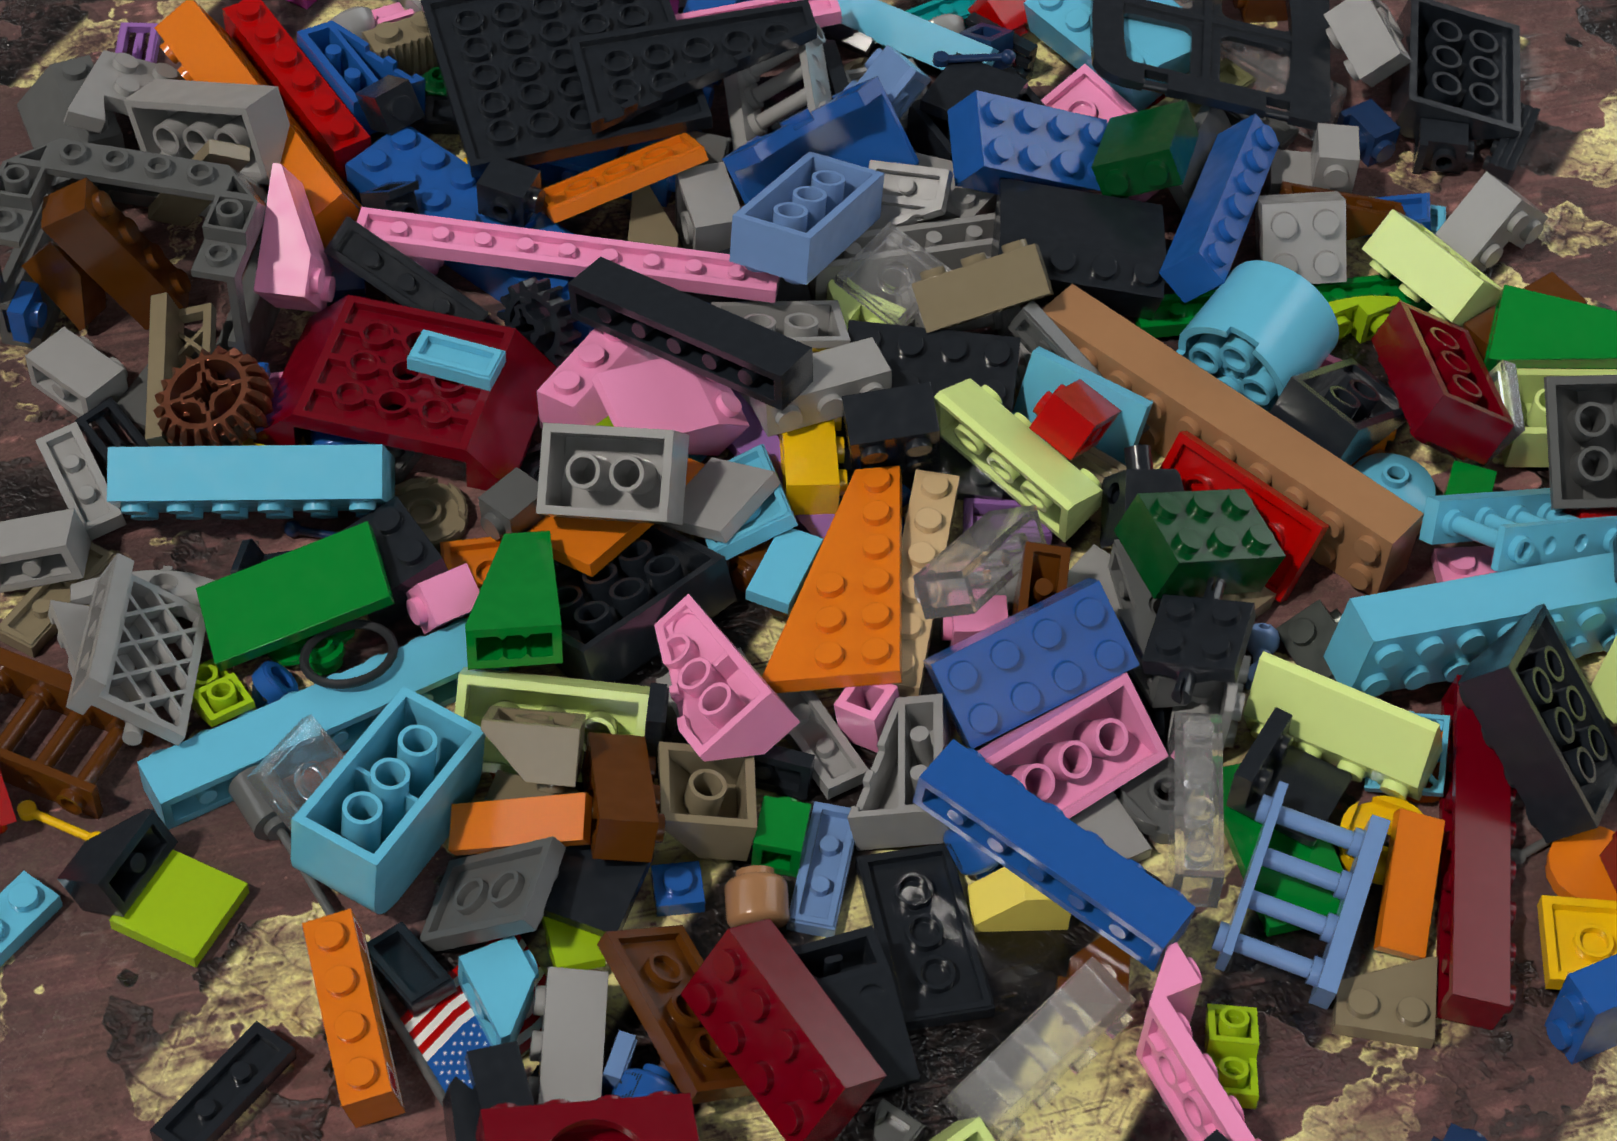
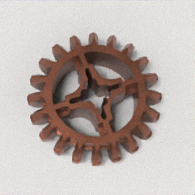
M218 346L212 354L202 348L198 358L192 359L186 356V364L181 368L172 367L173 377L171 379L161 380L164 391L154 395L157 403L160 404L153 410L156 417L161 418L157 425L167 437L171 446H243V442L248 438L257 440L255 430L267 427L265 415L274 411L271 399L275 395L268 380V374L263 367H260L255 358L251 357L248 353L243 354L235 347L227 351Z

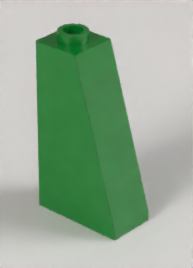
M1504 284L1495 306L1484 364L1492 379L1499 378L1502 368L1617 369V311Z
M550 531L504 534L465 625L468 670L563 663L562 626Z

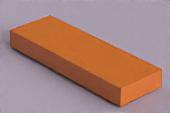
M586 792L452 804L448 851L455 856L480 854L552 836L565 847L590 845L593 797Z
M1402 808L1394 812L1373 950L1414 961L1426 958L1445 820Z

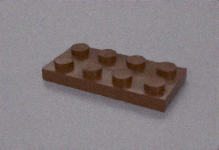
M683 925L606 931L597 943V946L680 1092L691 1093L692 1104L753 1096L680 994L704 962Z

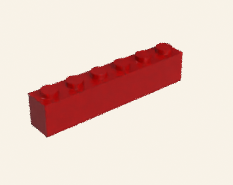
M242 0L222 8L225 31L235 40L269 86H278L283 104L341 179L347 184L345 164L371 146L369 134L262 0Z

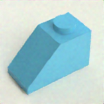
M515 936L504 938L461 955L458 960V983L491 1046L517 1041L534 999L535 979L539 978V969L530 950L522 951Z

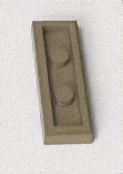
M91 542L84 577L33 587L0 623V641L35 658L58 632L56 624H51L48 617L50 600L70 603V585L100 577L116 554Z

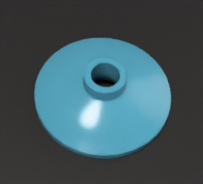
M1377 453L1362 458L1353 466V468L1422 513H1424L1426 497L1436 495V488L1431 475L1423 466L1408 457L1394 453Z

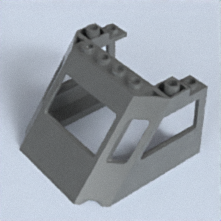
M63 138L56 139L2 162L0 166V245L14 247L3 272L0 266V336L2 343L36 348L50 337L62 310L40 286L42 301L47 304V318L44 326L37 328L30 344L13 341L6 311L22 281L36 283L21 266L51 240L41 229L43 197L87 177L100 191H105L112 202L148 207L160 193L212 201L199 215L206 217L202 226L204 241L192 266L191 274L192 277L227 282L231 309L216 343V348L221 346L229 351L235 347L243 354L248 353L257 362H260L281 309L273 306L254 292L262 233L243 280L242 274L264 224L268 189L225 164Z

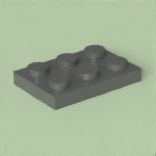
M552 836L450 860L419 941L429 952L433 953L536 931L544 916V908L553 883L559 874V866L566 847Z

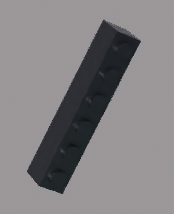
M601 256L568 283L572 318L781 411L813 382L812 347Z

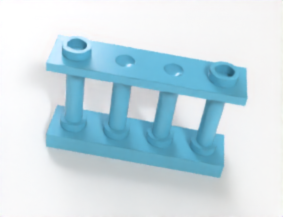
M1550 488L1427 496L1419 540L1431 545L1479 542L1494 548L1491 569L1500 572L1613 552V541L1617 535V516L1578 518L1562 511L1551 510Z

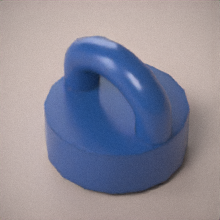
M263 662L252 675L251 695L257 709L280 700L290 692L299 691L298 683L294 676L285 667L276 662Z

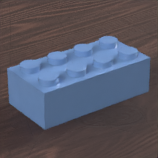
M809 151L732 216L729 262L743 265L752 272H765L782 277L791 284L807 285L880 219L885 173Z

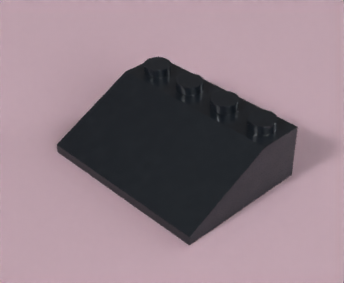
M1408 0L1396 22L1405 36L1400 41L1412 62L1392 74L1391 119L1400 127L1399 135L1415 139L1420 119L1428 118L1469 124L1468 140L1518 137L1521 132L1520 26L1434 0Z
M1000 177L991 257L1003 254L1001 246L1017 240L1026 239L1028 245L1034 243L1039 245L1054 294L1035 301L1050 303L1071 284H1074L1119 315L1152 320L1164 299L1165 280L1159 274L1166 257L1163 205Z
M654 524L593 577L563 564L555 570L562 626L563 663L555 665L568 678L617 683L640 666L647 664L653 657L661 653L654 624L686 595L689 594L710 618L717 616L720 611L737 600L725 556L663 524Z
M1545 604L1534 607L1473 659L1459 680L1458 685L1464 705L1468 709L1473 710L1481 725L1485 743L1489 748L1495 750L1504 766V775L1508 784L1517 790L1524 802L1530 824L1534 828H1538L1545 842L1549 843L1598 828L1617 788V735Z

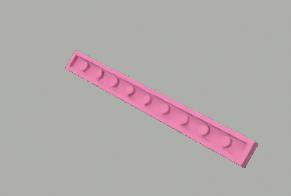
M361 207L357 219L360 225L407 256L576 277L601 256L680 291L770 303L776 302L780 281L779 276L765 272H752L743 265L729 262L730 254L367 207Z

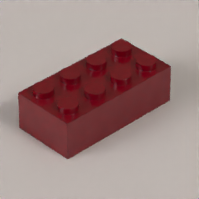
M1399 300L1371 340L1379 356L1378 361L1383 366L1389 379L1388 383L1398 399L1399 408H1402L1410 426L1409 431L1411 435L1425 445L1433 443L1447 449L1449 453L1458 459L1466 460L1469 458L1484 465L1515 425L1469 331Z
M770 918L728 928L680 993L785 1141H831L836 1139L887 1076Z

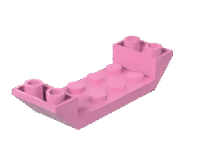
M1178 943L1170 944L1167 946L1148 1005L1136 1056L1188 1141H1203L1216 1129L1229 1141H1262L1259 1138L1255 1139L1246 1126L1244 1113L1238 1100L1232 1095L1228 1096L1220 1084L1217 1068L1211 1057L1206 1053L1202 1054L1192 1039L1190 1022L1202 984V976L1196 962L1191 957L1186 958Z

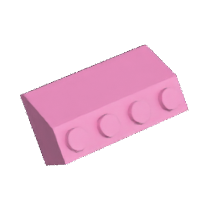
M594 328L537 390L540 427L543 428V423L596 425L609 415L591 378L599 372L662 357Z
M1123 673L1023 723L978 750L986 762L1003 774L1017 778L1026 790L1045 803L1057 806L1068 819L1169 756L1127 673Z

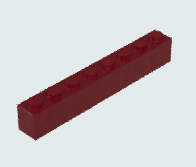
M1457 674L1441 700V715H1450L1451 722L1444 797H1439V819L1445 820L1438 867L1436 1018L1493 1030L1504 1014H1509L1512 1011L1516 999V987L1510 984V970L1516 957V945L1510 942V928L1514 923L1516 915V903L1510 901V888L1516 875V863L1511 860V846L1516 835V823L1511 821V807L1515 800L1516 789H1513L1508 784L1504 775V766L1495 750L1489 748L1485 743L1481 725L1473 710L1468 709L1464 705L1458 685L1462 675Z

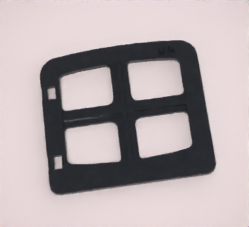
M1091 0L1090 48L1092 66L1100 77L1121 87L1142 91V89L1165 94V97L1187 100V102L1248 116L1256 113L1262 119L1267 117L1287 122L1288 125L1316 130L1318 123L1328 124L1331 118L1330 39L1325 31L1330 26L1323 15L1330 11V0H1285L1289 31H1280L1229 19L1222 13V0H1192L1191 8H1180L1149 0ZM1124 18H1132L1171 27L1188 33L1190 36L1189 74L1137 63L1129 59L1126 54L1124 41ZM1232 41L1287 55L1289 61L1284 93L1273 94L1221 82V42ZM1144 78H1149V79H1153V80H1157V81L1166 82V84L1159 83V82H1154V81H1150V80H1146V79H1144ZM1266 105H1267V106L1276 107V108H1280V109H1285V110H1287V112H1286V111H1282V110L1273 109V108H1268V107H1266Z

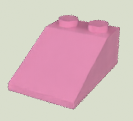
M273 163L254 292L277 308L319 312L325 309L327 302H332L334 298L335 278L331 276L332 271L326 253H324V247L303 183L282 164Z
M664 358L599 372L591 378L614 427L675 430L690 435L688 455L718 456L750 426L742 411L741 402L734 395L731 388Z

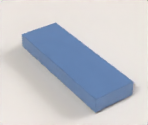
M814 801L790 905V920L787 923L786 930L826 938L835 936L855 846L847 818L851 808Z

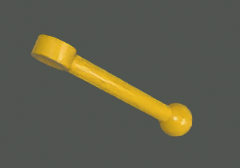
M31 800L22 801L17 807L18 815L23 821L36 819L84 841L102 833L100 831L90 833L38 810L35 802Z

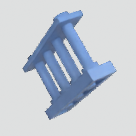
M1279 781L1273 795L1263 794L1254 821L1261 823L1262 827L1230 923L1220 922L1211 949L1220 952L1215 969L1224 972L1233 952L1306 978L1305 983L1313 986L1308 1003L1327 1010L1337 994L1391 821L1372 814L1364 830L1358 827L1354 831L1282 806L1289 784ZM1275 824L1347 849L1346 854L1354 857L1350 872L1342 869L1341 873L1269 848L1268 845ZM1261 866L1333 891V897L1341 900L1337 913L1329 912L1327 916L1254 890ZM1247 908L1319 934V940L1327 942L1323 957L1315 955L1312 960L1241 934L1240 930Z

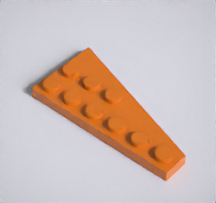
M900 465L855 469L762 675V678L775 693L902 683V475Z

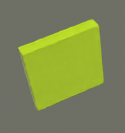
M172 850L124 917L112 915L109 919L111 929L196 968L249 894L248 883Z

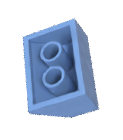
M887 45L884 50L879 48L869 57L865 64V68L868 69L858 82L855 80L850 82L844 90L878 76L900 120L932 79L899 51Z

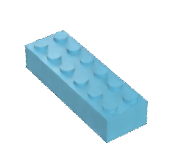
M383 444L108 447L107 502L120 508L122 514L131 515L133 520H158L159 513L176 514V519L201 520L203 519V512L221 514L222 519L232 520L248 519V512L266 513V518L291 519L293 518V511L311 513L312 518L319 519L338 518V511L356 512V517L362 518L395 497V457Z

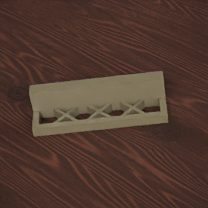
M167 292L151 296L145 440L150 446H171L167 437L157 425L161 418H157L153 412L160 405L157 403L154 395L164 391L161 380L171 379L173 377L172 367L181 368L186 362V356L191 357L194 352L200 354L202 348L210 352V354L216 349L217 309L212 302L179 309ZM203 320V326L191 339L184 335V323Z

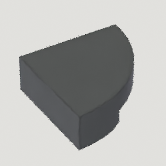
M882 1099L875 1113L873 1126L874 1141H919L924 1135L925 1125L885 1099Z

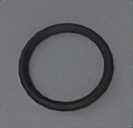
M351 620L313 635L301 650L299 658L300 669L307 679L325 688L347 689L362 686L382 676L392 666L397 657L398 643L391 630L382 624L368 620ZM353 629L371 630L383 636L388 643V653L384 661L374 670L358 677L328 679L314 672L309 663L310 653L313 648L326 637L338 632Z

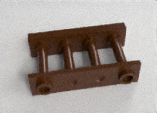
M0 647V695L11 693L26 699L0 735V770L4 782L56 802L69 813L75 815L83 813L99 820L104 812L98 788L95 784L125 743L122 739L125 721L92 705L84 715L66 708L73 679L71 674ZM51 709L67 716L35 761L12 752L42 710ZM92 725L108 732L77 777L54 769L83 726ZM144 730L140 745L149 747L156 735Z

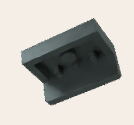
M1319 599L1276 629L1278 630L1280 640L1297 665L1336 681L1323 656L1342 614L1338 608L1329 612Z

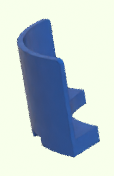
M878 76L833 95L831 101L812 111H809L807 108L780 122L781 128L761 137L756 136L724 157L722 160L744 203L747 204L809 151L866 168L869 167L870 160L919 165L918 157Z

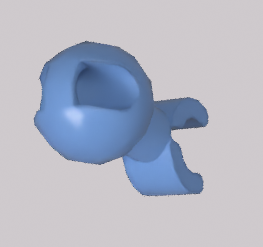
M1255 623L1253 625L1246 648L1253 655V664L1249 667L1245 684L1247 690L1251 689L1262 652L1265 651L1273 654L1279 648L1280 637L1278 630L1271 624Z

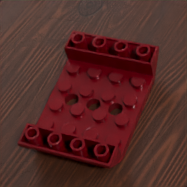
M347 295L309 317L274 391L275 397L271 399L274 411L265 415L268 426L255 430L257 440L253 439V442L264 445H299L305 430L308 429L365 442L383 444L394 448L466 462L467 487L487 491L516 467L521 468L539 422L537 390L555 372L557 367L516 328ZM425 329L506 351V363L491 391L407 369V357L422 330ZM404 374H412L416 376L413 379L409 380L399 379ZM391 404L403 406L399 410L394 411L385 409Z

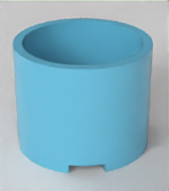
M1252 260L1241 263L1232 270L1225 283L1218 287L1180 333L1178 350L1176 352L1270 412L1292 376L1317 369L1322 365L1336 347L1339 338V328L1331 306L1309 281L1282 265L1268 261Z

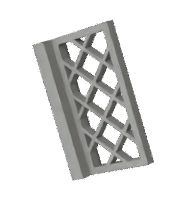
M117 553L95 582L66 708L84 715L92 705L179 746L186 736L206 631L201 608L133 575L134 560ZM131 592L144 598L150 608L141 609L131 595ZM173 614L193 622L192 628L183 630ZM158 618L168 633L159 635L149 619ZM134 623L144 638L134 640L125 624ZM176 643L186 659L176 660L167 645ZM151 648L162 664L152 666L142 650ZM127 654L137 670L127 671L117 656ZM169 674L180 690L170 692L160 676ZM145 680L156 696L146 698L135 682ZM120 685L131 702H125L110 695V688ZM163 706L174 721L173 724L159 718L153 708Z

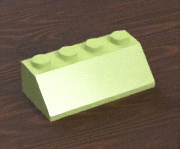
M969 378L940 390L934 396L940 436L1063 542H1066L1100 508L1103 490L1099 480L1087 469H1077L1067 460V457L1029 428L1032 423L1025 416L1018 412L1013 415L1002 405L1001 398L992 388L987 385L980 387Z
M1262 652L1243 713L1247 728L1251 729L1250 734L1254 738H1257L1271 713L1277 707L1293 715L1288 734L1294 736L1292 746L1352 775L1351 780L1362 782L1363 778L1368 777L1381 784L1379 789L1389 796L1406 800L1408 796L1420 801L1422 791L1426 788L1442 752L1440 724L1270 653Z
M463 667L458 674L455 714L480 727L482 718L490 706L586 714L582 753L583 763L588 732L645 736L650 687L492 669L468 670V667ZM485 735L482 772L496 773L497 770L512 774L517 773ZM581 772L577 782H582Z

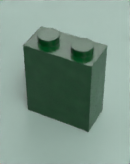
M1187 100L1109 119L1091 166L1102 195L1124 198L1183 184L1199 137Z

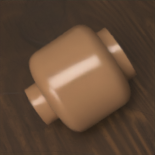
M754 865L738 869L735 872L736 876L731 878L724 888L726 920L729 927L732 928L769 918L778 929L784 927L790 920L786 880L782 876L775 874L774 868L770 866Z

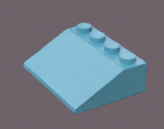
M1027 0L1024 2L1030 32L1075 68L1079 69L1082 65L1086 64L1098 74L1093 69L1091 60V0ZM1149 0L1182 8L1173 0ZM1124 18V41L1126 54L1129 59L1137 63L1181 73L1189 71L1190 36L1188 33L1171 27L1132 18ZM1102 78L1138 111L1145 110L1162 95L1161 93L1144 89L1139 91L1121 87ZM1144 78V79H1146V80H1150V81H1154V82H1159V83L1166 84V82L1157 81V80H1153V79H1149V78Z

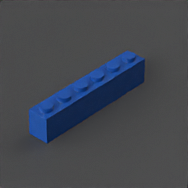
M1256 113L1217 135L1159 274L1184 303L1225 283L1280 143L1274 130L1269 125L1264 124Z
M952 739L919 776L913 803L1153 972L1163 961L1167 946L1178 942L1186 932L1196 907L1189 903L1181 892L1174 888L1166 887L1147 874L1138 862L1124 858L1107 846L1099 835L1092 831L1084 830L1068 819L1057 806L1045 803L1026 790L1017 778L1005 775L990 765L978 751L966 748Z

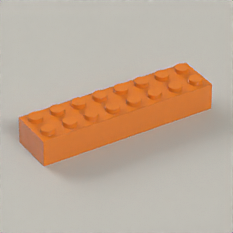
M185 0L154 27L164 40L160 45L163 52L173 63L177 64L180 61L182 64L177 70L185 80L269 86L235 40L195 0ZM284 105L290 127L280 164L303 183L325 250L347 216L357 222L361 207L363 206Z

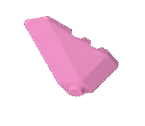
M689 594L654 624L662 661L668 668L672 683L669 686L670 695L676 702L679 717L676 719L679 732L704 762L765 754L800 723L781 698Z

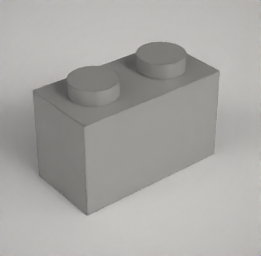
M65 327L25 355L32 385L78 418L110 397L117 403L128 389V373L118 359L114 357L108 358L98 351L89 339L84 336L78 337ZM109 412L104 414L103 417L105 418L107 415H109ZM93 421L89 425L93 427L96 423Z
M75 508L0 522V593L84 577L91 539Z

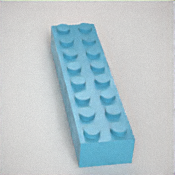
M1614 553L1598 554L1350 598L1323 657L1337 682L1373 697L1379 696L1384 692L1407 688L1408 690H1414L1426 684L1436 682H1453L1457 674H1464L1473 659L1534 607L1545 604L1574 659L1585 654L1601 651L1608 652L1617 635V583H1615Z

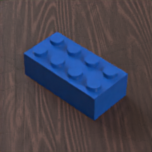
M978 90L947 111L955 186L997 194L998 183L1001 177L1102 195L1091 166L1106 130L1107 120Z
M1087 578L923 660L938 693H943L946 710L962 743L972 749L1140 665L1100 580Z

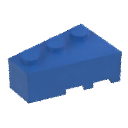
M333 20L297 31V45L368 134L378 131L371 130L355 93L387 75L409 79L425 114V79L417 73L411 77L397 68L396 60L390 56H386L384 59L369 50L368 42Z

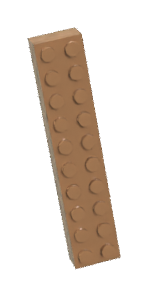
M1071 284L1042 309L1105 379L1153 402L1146 421L1150 428L1139 440L1142 445H1150L1153 451L1166 458L1179 432L1189 431L1328 524L1329 528L1312 558L1317 563L1328 567L1347 580L1354 588L1362 590L1368 595L1384 592L1406 570L1424 513L1074 284Z

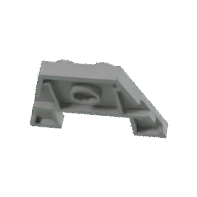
M103 50L68 107L64 118V125L101 134L105 123V110L128 115L123 100L154 79H185L171 65L165 63L156 64L137 59L127 53H114Z

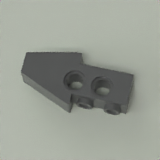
M1116 539L1113 542L1108 568L1120 606L1117 618L1140 664L1129 670L1151 708L1188 705L1184 704L1183 698L1181 704H1178L1171 697L1177 680L1168 676L1143 673L1142 657L1162 599H1153L1120 540Z

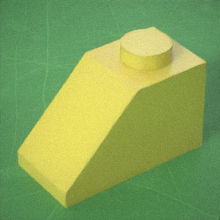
M1005 867L975 881L967 887L969 914L974 932L1068 930L1071 913Z

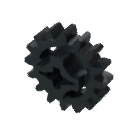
M536 277L509 286V294L500 298L501 303L506 309L498 311L497 317L504 320L506 327L516 328L556 367L560 366L567 359L568 355L577 348L572 340L581 337V332L573 326V323L578 320L571 317L569 310L570 299L564 301L561 297L563 287L551 288L550 279L545 278L538 281Z

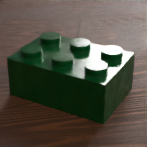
M1245 489L1138 493L1114 529L1115 534L1153 599H1162L1163 594L1188 597L1203 596L1207 580L1211 577L1215 578V584L1217 577L1226 582L1227 586L1224 594L1261 592L1286 557Z

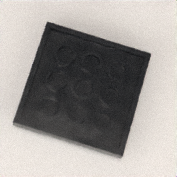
M849 320L848 334L850 343L873 337L892 370V388L931 382L934 398L940 390L971 378L980 387L987 385L992 388L1001 398L1002 405L1011 413L1013 412L1021 343L1020 337L942 329L926 333L923 327ZM842 416L841 431H835L836 437H844V463H838L839 469L847 470L848 483L853 474L844 428V416ZM940 436V464L933 465L927 471L960 476L957 500H964V497L1002 500L1003 489ZM901 470L902 484L912 491L915 473Z

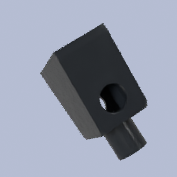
M1135 445L1124 448L1126 470L1107 476L1102 482L1101 549L1112 548L1114 540L1118 539L1114 529L1138 493L1184 491L1180 473L1176 469H1153L1150 445Z

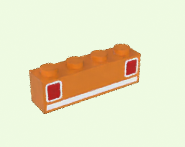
M351 908L302 923L341 1107L356 1128L405 1113L364 930Z

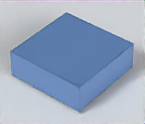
M619 1030L603 1072L601 1097L611 1095L624 1071L631 1068L637 1045L636 1035Z

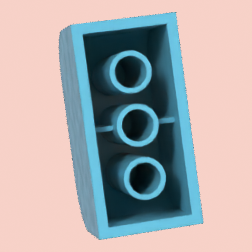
M403 686L291 819L292 866L377 914H383L400 899L449 837L451 805L470 803L472 801L482 774L485 734L482 732L481 727Z

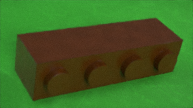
M87 177L43 197L41 229L145 330L150 328V303L152 295L167 292L179 309L189 307L191 284L187 274L182 269H177L165 257L162 249L156 243H152L139 230L135 221L130 217H126L113 204L109 195L105 191H100Z

